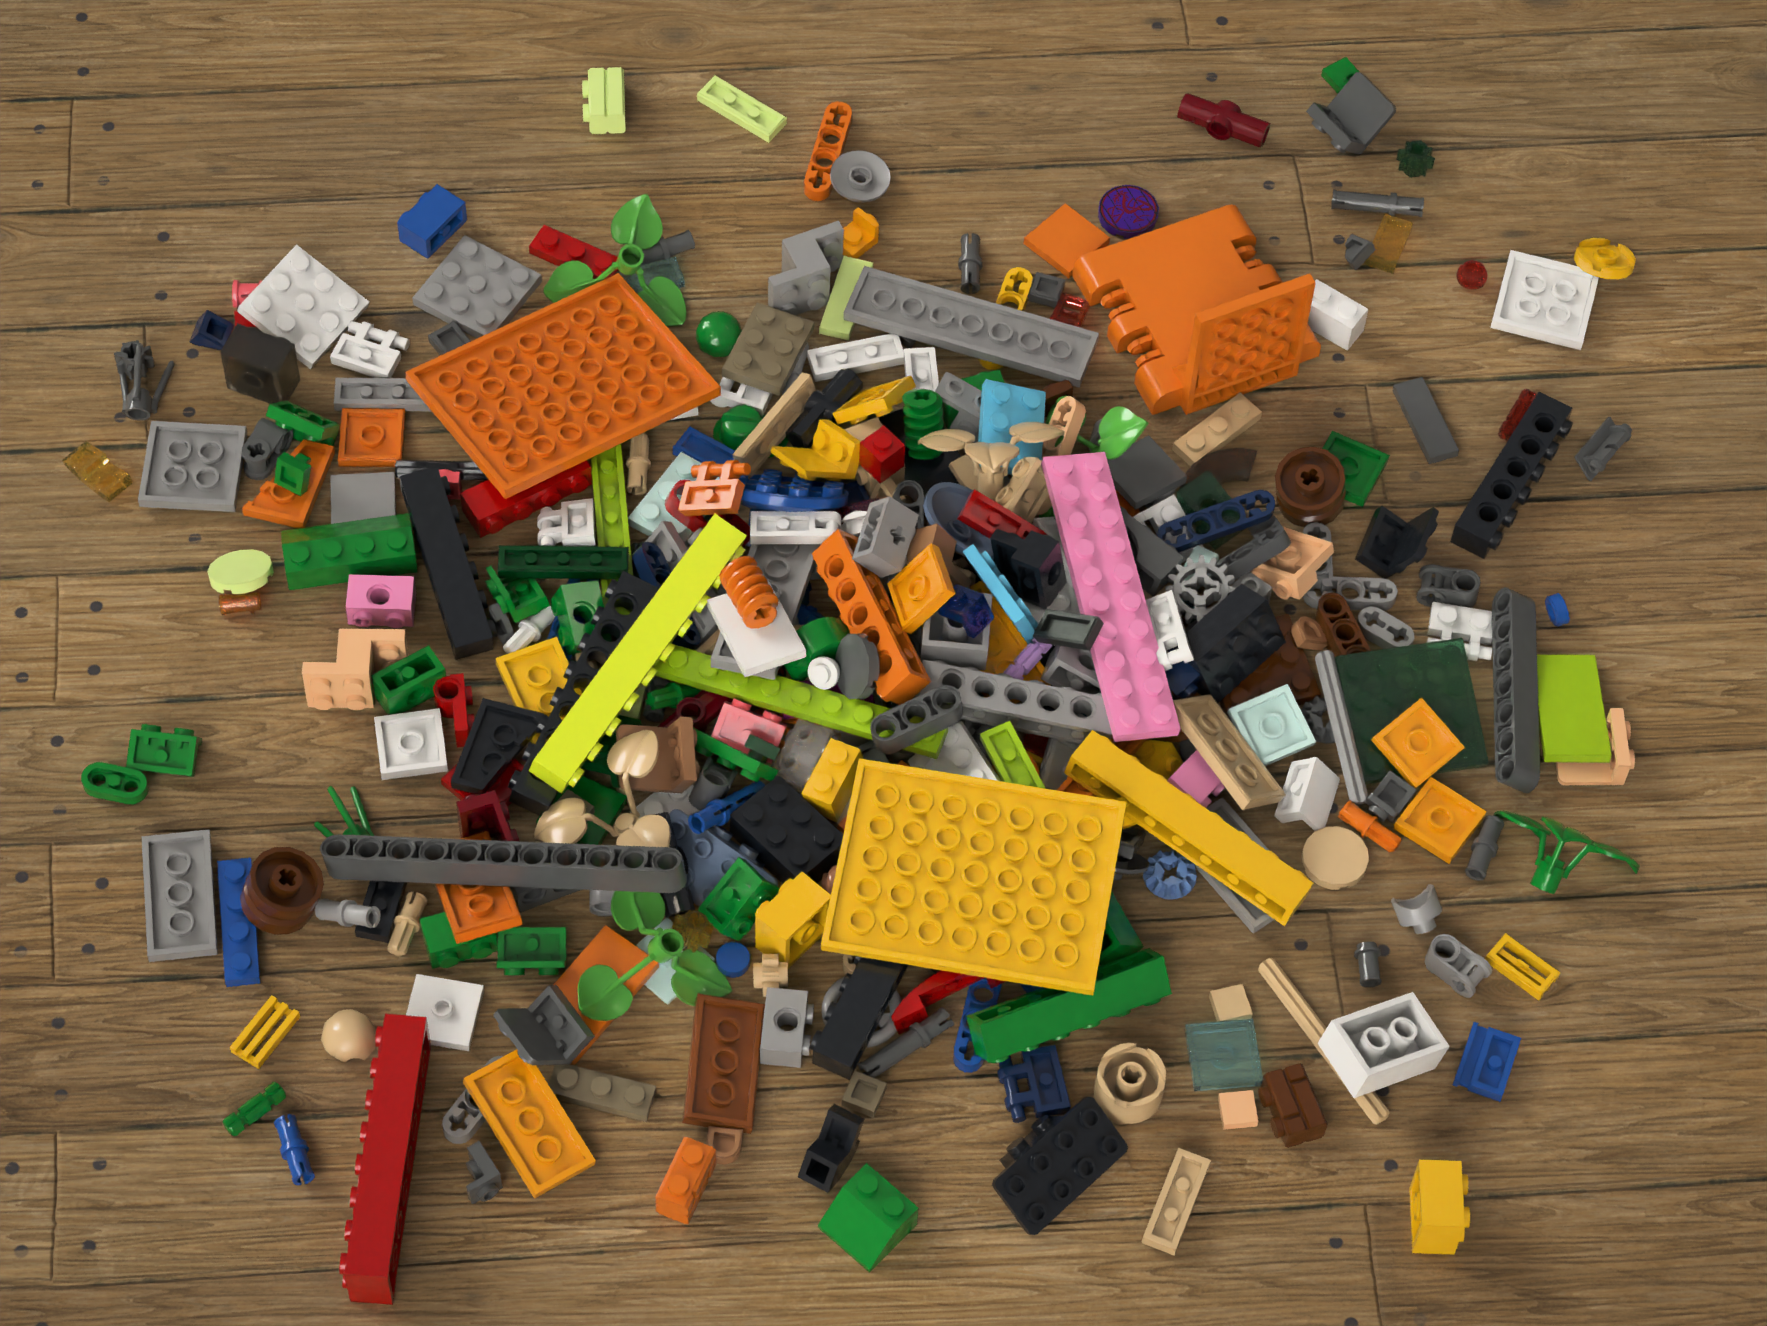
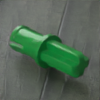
M671 682L664 688L649 691L647 693L648 699H645V703L647 706L650 705L652 710L666 707L677 708L681 700L694 697L701 689Z

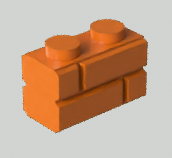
M689 1137L683 1138L655 1196L656 1212L678 1222L689 1224L708 1184V1178L711 1177L716 1167L715 1148Z

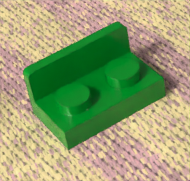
M287 400L269 404L266 413L267 417L276 420L275 424L277 426L293 430V439L300 442L306 439L334 446L341 425Z
M142 724L141 730L131 729L126 763L127 768L194 777L198 745H202V738L194 736V730L174 728V734L162 733L161 726Z
M738 857L697 910L721 934L739 941L751 930L755 922V913L759 906L766 900L771 901L779 892V887L765 880L745 859Z

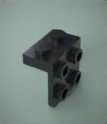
M1384 506L1377 508L1355 559L1384 579L1389 578L1395 573L1403 572L1408 565L1413 562L1418 563L1425 556L1428 549L1425 545L1428 538L1437 528L1436 518L1439 511L1432 507L1407 523Z

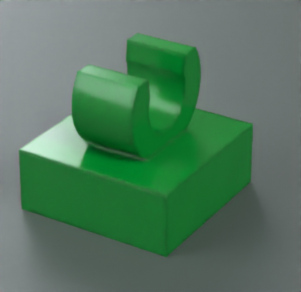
M286 452L281 454L277 458L274 483L302 496L308 490L311 470L309 463L311 458L302 453L297 454L295 457Z

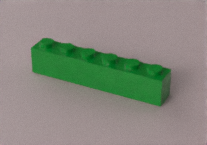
M1147 948L1099 966L1093 996L1042 987L966 1017L975 1054L988 1063H1000L1016 1052L1035 1050L1040 1046V1043L1051 1039H1064L1070 1035V1032L1077 1029L1093 1028L1098 1026L1101 1020L1109 1017L1125 1016L1131 1012V1009L1141 1005L1157 1004L1161 1001L1162 997L1168 996L1172 992L1164 956Z

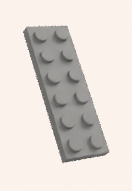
M752 544L748 556L754 557L757 566L763 572L762 575L769 580L794 626L816 563L812 553L821 544ZM720 632L711 656V667L742 673ZM780 666L752 676L775 680Z

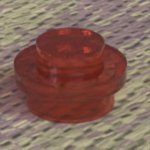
M1475 260L1466 261L1458 268L1456 275L1458 283L1464 288L1471 290L1483 287L1488 277L1484 265Z

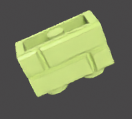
M622 67L607 68V70L604 68H590L588 70V80H582L583 99L588 98L589 104H583V122H589V130L592 134H606V132L610 134L624 133L626 131L624 69Z

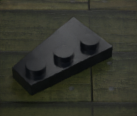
M483 698L452 776L451 787L480 795L486 793L536 734L535 731L544 713Z

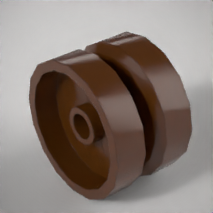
M1314 446L1299 448L1288 453L1279 463L1275 474L1277 506L1283 517L1294 525L1304 528L1310 523L1318 522L1326 525L1334 521L1342 512L1346 500L1344 468L1338 458L1328 450Z
M274 847L262 852L253 862L240 895L242 911L249 922L260 930L274 935L291 934L302 929L311 919L315 906L321 897L324 886L321 869L315 860L305 852L291 847Z

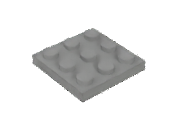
M464 235L412 297L414 306L448 324L455 321L462 331L475 338H479L507 325L541 284L542 277L541 274Z
M151 421L138 496L139 507L235 512L244 459L242 447L247 440V427Z

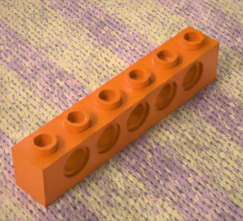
M837 529L812 553L817 564L816 570L825 580L829 588L828 595L836 603L841 613L839 615L840 619L848 627L850 633L868 635V641L874 642L880 660V674L878 681H874L877 694L886 702L891 701L901 705L912 700L931 680L907 632L902 630L897 612L878 575L852 560L858 537Z

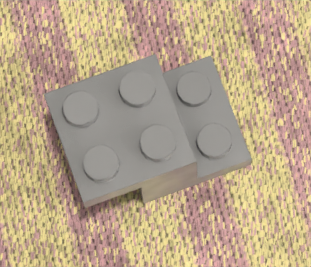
M839 220L782 240V273L768 277V306L793 315H799L810 310H818L827 305L830 297V273L840 268L843 259L844 229Z

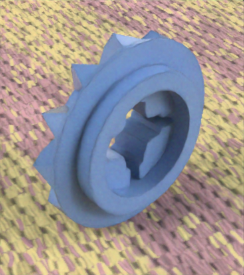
M1174 849L1170 852L1159 850L1156 855L1148 858L1149 868L1143 872V879L1146 887L1154 895L1164 899H1178L1186 896L1194 888L1197 878L1195 864H1192L1181 854L1176 853ZM1177 867L1176 877L1171 875L1163 881L1164 868L1171 870Z

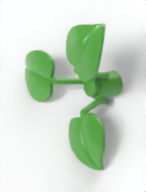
M648 194L635 197L624 204L611 222L612 238L615 242L625 245L621 248L616 262H613L596 279H593L592 270L585 263L568 261L561 264L553 272L543 289L545 296L552 303L604 280L614 270L618 269L625 275L637 274L640 286L643 289L638 295L667 327L681 326L685 323L686 305L678 286L672 280L663 276L653 278L649 285L645 283L644 270L641 268L644 259L642 250L655 246L661 239L663 231L661 219L653 207Z
M1066 396L1059 397L1055 401V404L1052 405L1045 424H1049L1057 403ZM1117 406L1110 409L1100 422L1099 435L1101 438L1097 442L1098 445L1088 441L1079 434L1076 440L1092 449L1090 453L1105 452L1107 459L1113 460L1121 456L1138 439L1149 423L1131 410ZM1085 414V417H1084V420H1083V423H1082L1081 427H1082V426L1084 425V423H1085L1086 414ZM1061 435L1057 439L1055 447L1061 443L1064 436ZM1052 506L1046 513L1039 515V517H1055Z
M614 891L611 899V913L618 926L626 931L639 928L641 934L655 937L648 944L649 956L619 979L616 972L606 965L592 966L581 975L577 993L578 1008L583 1015L596 1021H609L622 1016L629 1009L633 1000L631 991L623 983L653 960L665 963L672 959L671 967L676 970L671 978L672 989L676 996L688 1005L695 1006L698 993L724 997L732 992L727 978L720 972L716 963L710 957L694 949L681 952L684 947V940L678 931L674 929H665L663 931L662 928L652 929L658 926L665 916V903L660 893Z

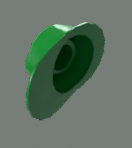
M737 405L730 408L716 422L713 429V438L736 451L765 415L762 417L756 409L747 405ZM785 437L778 446L786 447L788 439Z

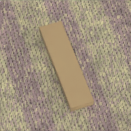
M802 372L732 454L734 460L750 464L751 472L748 475V479L756 473L772 454V446H778L786 437L787 429L803 413L808 398L816 391L810 374Z

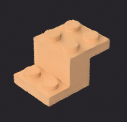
M339 629L336 663L303 662L302 677L308 707H315L320 710H328L330 708H349L351 710L374 708L375 696L371 675L409 656L405 629Z

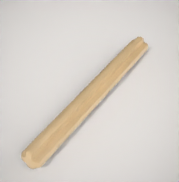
M1274 958L1266 959L1259 965V973L1341 1080L1318 1045L1320 1038L1326 1030V1026ZM1375 1091L1354 1098L1373 1124L1377 1125L1388 1118L1389 1110Z

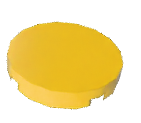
M1590 238L1581 241L1574 255L1576 265L1583 271L1596 277L1617 280L1627 278L1632 274L1636 258L1633 252L1625 245L1619 243L1618 247L1610 245L1611 241L1605 238Z

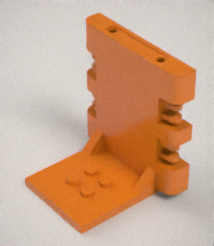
M1226 205L1086 253L1074 263L1072 276L1089 306L1101 303L1105 309L1117 307L1108 315L1111 322L1107 331V337L1116 353L1128 350L1131 355H1138L1147 352L1141 355L1135 362L1139 369L1136 371L1134 384L1152 415L1181 406L1186 415L1230 400L1240 392L1244 395L1297 376L1300 363L1319 357L1321 344L1308 324L1316 282L1310 273L1283 282L1273 265L1264 264L1260 259L1248 261L1257 253L1255 250L1256 237L1236 205Z

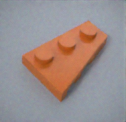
M303 439L290 455L295 457L297 454L302 453L311 458L309 463L311 470L308 490L302 496H299L274 483V476L271 481L267 480L260 487V493L252 502L248 501L243 506V515L289 527L305 528L335 455L334 446Z

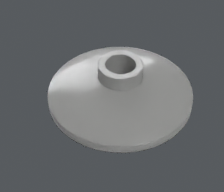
M861 150L846 152L839 156L832 164L830 171V180L834 189L844 198L855 202H870L880 198L887 191L891 179L890 170L880 157Z

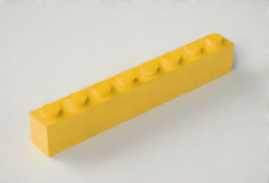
M1092 730L1071 755L1064 774L1097 797L1127 802L1126 817L1283 926L1287 924L1307 897L1314 883L1304 873L1284 863L1275 853L1264 849L1251 840L1246 833L1238 831L1229 825L1220 815L1209 811L1196 802L1191 795L1183 793L1174 787L1165 777L1148 769L1136 757L1128 755L1115 746L1107 737L1101 736Z

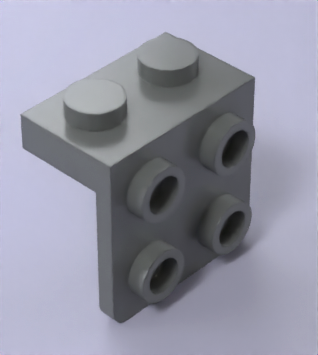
M1357 72L1328 106L1313 103L1306 112L1314 119L1312 121L1313 126L1320 132L1327 133L1332 138L1331 144L1342 153L1348 151L1361 155L1396 113V106L1363 73Z
M548 985L528 1008L498 1009L493 1014L499 1023L500 1031L510 1038L516 1046L519 1057L530 1065L570 1064L595 1037L557 985Z

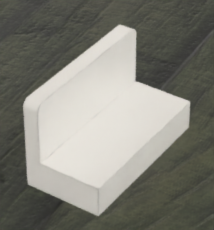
M1318 757L1292 761L1283 787L1286 796L1278 803L1274 816L1281 823L1303 820L1314 831L1324 828L1339 785V777Z

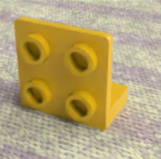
M820 419L811 448L772 446L771 453L780 459L782 465L796 470L800 478L815 481L816 477L829 481L840 482L841 479L855 480L859 466L861 441L831 420Z

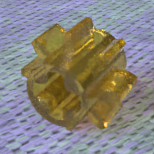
M688 910L683 917L676 915L672 929L682 935L684 940L683 951L691 949L695 953L700 946L708 948L714 926L708 924L707 917L701 912Z

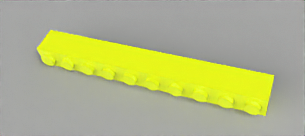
M714 514L534 758L529 772L561 794L568 784L573 788L585 772L581 769L587 759L593 762L603 748V745L599 743L605 734L609 737L613 735L622 721L617 718L623 709L628 712L631 710L640 696L635 692L641 684L645 687L650 684L658 672L654 666L659 659L664 663L676 647L672 644L675 637L679 635L683 638L693 624V621L689 619L694 611L701 613L707 605V599L711 598L707 595L710 589L715 587L718 590L722 585L719 577L721 570L733 560L743 556L746 549L742 547V544L747 537L746 534L718 515Z

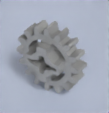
M1203 555L1199 556L1197 563H1194L1188 557L1186 567L1177 564L1175 567L1178 575L1169 574L1168 581L1173 585L1166 586L1165 588L1166 592L1173 591L1180 614H1185V623L1188 625L1193 619H1197L1198 623L1236 589V587L1230 586L1235 582L1234 576H1225L1228 571L1227 565L1224 564L1218 568L1217 558L1214 557L1209 563H1205ZM1195 573L1188 581H1184L1189 575ZM1207 573L1214 575L1219 581H1213ZM1203 586L1205 587L1204 595H1197L1198 587ZM1183 601H1189L1195 609L1188 607ZM1214 601H1218L1213 607L1207 609Z

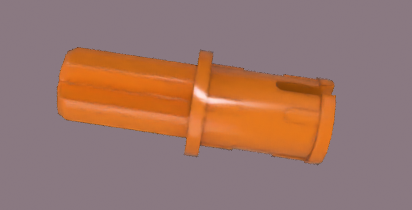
M1351 800L1341 809L1338 818L1361 833L1360 837L1363 839L1367 836L1388 852H1394L1400 845L1401 838L1379 823L1378 816H1371Z

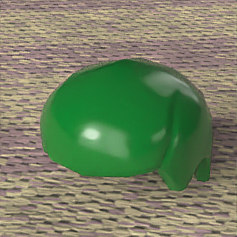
M724 311L711 312L701 319L696 328L695 338L701 351L712 357H727L732 351L742 329L740 323L731 314Z

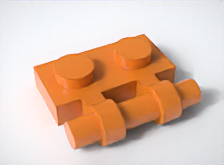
M727 460L724 464L704 461L701 465H693L691 475L697 479L696 481L685 482L678 511L684 516L738 514L745 484L739 478L750 474V464L748 462L740 463L738 460Z

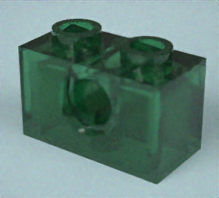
M1208 470L1177 491V500L1185 515L1232 499ZM1226 510L1222 513V519L1226 523L1233 524L1240 519L1239 514L1234 510ZM1199 520L1193 523L1197 534H1206L1210 530L1209 524L1205 521ZM1243 530L1207 543L1216 550Z

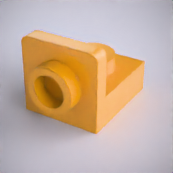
M859 207L853 211V221L843 228V255L858 259L878 243L879 224L873 215L865 213Z

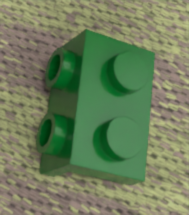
M491 565L485 568L490 578L485 583L491 596L498 602L503 615L509 612L515 623L529 616H534L550 606L546 595L535 578H499Z
M514 927L498 932V961H496V968L504 969V975H525V969H538V975H559V968H567V927Z

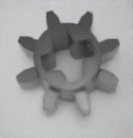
M139 340L122 343L121 351L114 352L118 374L125 373L130 380L134 379L137 345L142 346L141 377H147L148 368L155 367L151 347H143Z

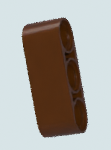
M1326 593L1319 599L1315 621L1321 626L1328 643L1326 646L1327 650L1332 651L1334 654L1337 670L1342 680L1348 685L1360 686L1366 683L1369 678L1373 654L1344 597L1338 593ZM1352 664H1358L1362 667H1356Z

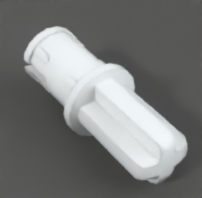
M551 606L541 610L534 616L528 617L526 620L520 621L518 625L519 630L504 644V651L509 654L527 647L532 641H538L543 630L555 618Z

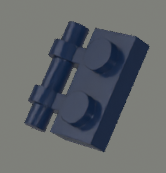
M1056 1045L1039 1047L1032 1051H1022L1021 1064L1013 1065L1010 1055L1007 1060L999 1063L1000 1069L997 1073L1000 1083L1004 1084L1007 1096L1004 1102L1006 1110L1011 1112L1014 1123L1026 1120L1024 1108L1033 1106L1036 1118H1041L1045 1115L1052 1116L1067 1113L1071 1109ZM1026 1078L1029 1091L1020 1093L1017 1080Z

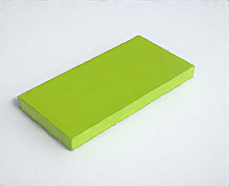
M1537 654L1539 731L1544 762L1610 763L1612 754L1595 655Z

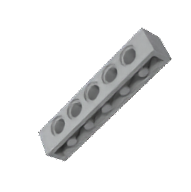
M923 660L922 662L931 682L915 698L939 686H953L960 692L963 707L962 720L991 726H998L1011 721L1016 731L1079 744L1084 741L1092 730L1101 736L1111 739L1112 732L1102 694L1100 693L1088 694L1079 692L1072 687L1059 688L1045 685L1038 680L1025 681L1004 673L991 674L982 672L974 667H957L948 665L941 660ZM977 693H986L990 697H981ZM1017 699L1022 704H1014L1010 700ZM944 702L939 707L942 709H950L955 704L952 702ZM1043 706H1050L1055 710L1048 711L1045 710ZM1075 713H1084L1088 717H1078Z

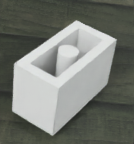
M1316 279L1308 324L1312 331L1348 350L1364 331L1368 308Z

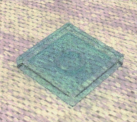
M1253 1019L1185 1024L1184 1031L1194 1091L1261 1086L1263 1075Z

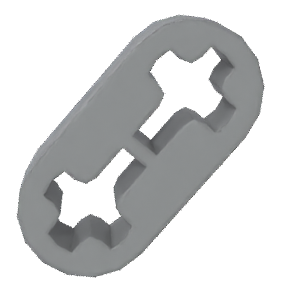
M1369 606L1360 611L1357 623L1365 639L1393 655H1404L1411 650L1414 632L1410 626L1377 607ZM1372 619L1377 621V624H1372L1371 626L1366 624V621L1370 622ZM1399 636L1404 637V640H1400L1399 642H1395L1393 640L1394 638H1398Z

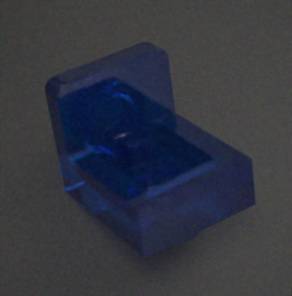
M956 584L953 587L956 594L937 611L941 616L962 623L967 635L975 638L994 619V615L984 594Z

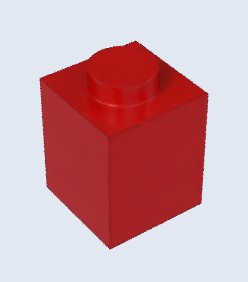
M884 425L860 442L859 464L880 484L904 467L905 444Z

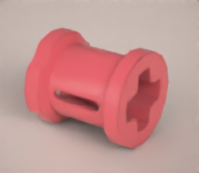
M233 280V307L238 308L263 280H260L259 283H240L239 280Z

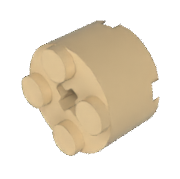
M1123 1043L1109 1049L1102 1057L1097 1068L1094 1085L1095 1101L1106 1116L1117 1125L1140 1123L1152 1117L1161 1106L1165 1089L1166 1068L1162 1059L1153 1050L1136 1047L1137 1044Z

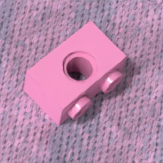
M349 574L346 598L348 625L359 627L375 625L389 626L391 628L413 627L416 603L414 577ZM379 602H386L385 604L377 605Z

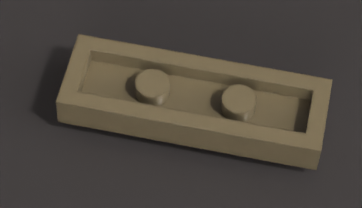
M570 1064L555 1065L548 1084L559 1101L643 1122L648 1120L656 1095L655 1085Z

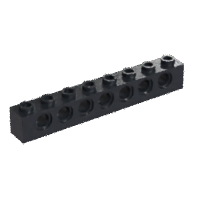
M625 571L622 572L618 581L611 580L604 595L609 600L605 608L598 606L591 620V624L595 625V628L591 635L586 632L583 635L577 648L582 653L577 662L574 660L570 661L563 677L568 679L564 689L557 687L549 704L554 708L550 716L545 714L542 716L535 731L540 734L536 744L529 742L521 760L526 762L522 772L515 770L507 788L512 790L509 798L510 802L539 816L548 811L558 791L529 772L530 766L562 722L560 716L567 715L579 699L580 695L574 689H586L600 670L592 668L588 662L593 660L599 662L602 666L657 593L658 587ZM623 607L627 609L630 614H619L615 610V608ZM611 634L615 637L616 641H606L601 635Z

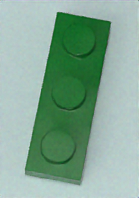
M693 727L697 732L695 751L707 757H711L713 753L718 755L719 757L716 762L732 770H735L736 766L743 768L740 774L757 783L760 777L769 781L776 777L779 770Z

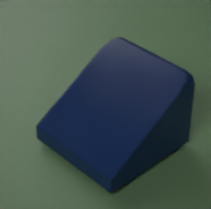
M206 310L199 317L189 342L194 345L223 351L234 324Z

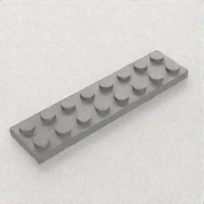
M864 266L844 310V320L1054 381L1060 382L1066 379L1069 380L1072 386L1079 388L1099 341V333L867 266Z

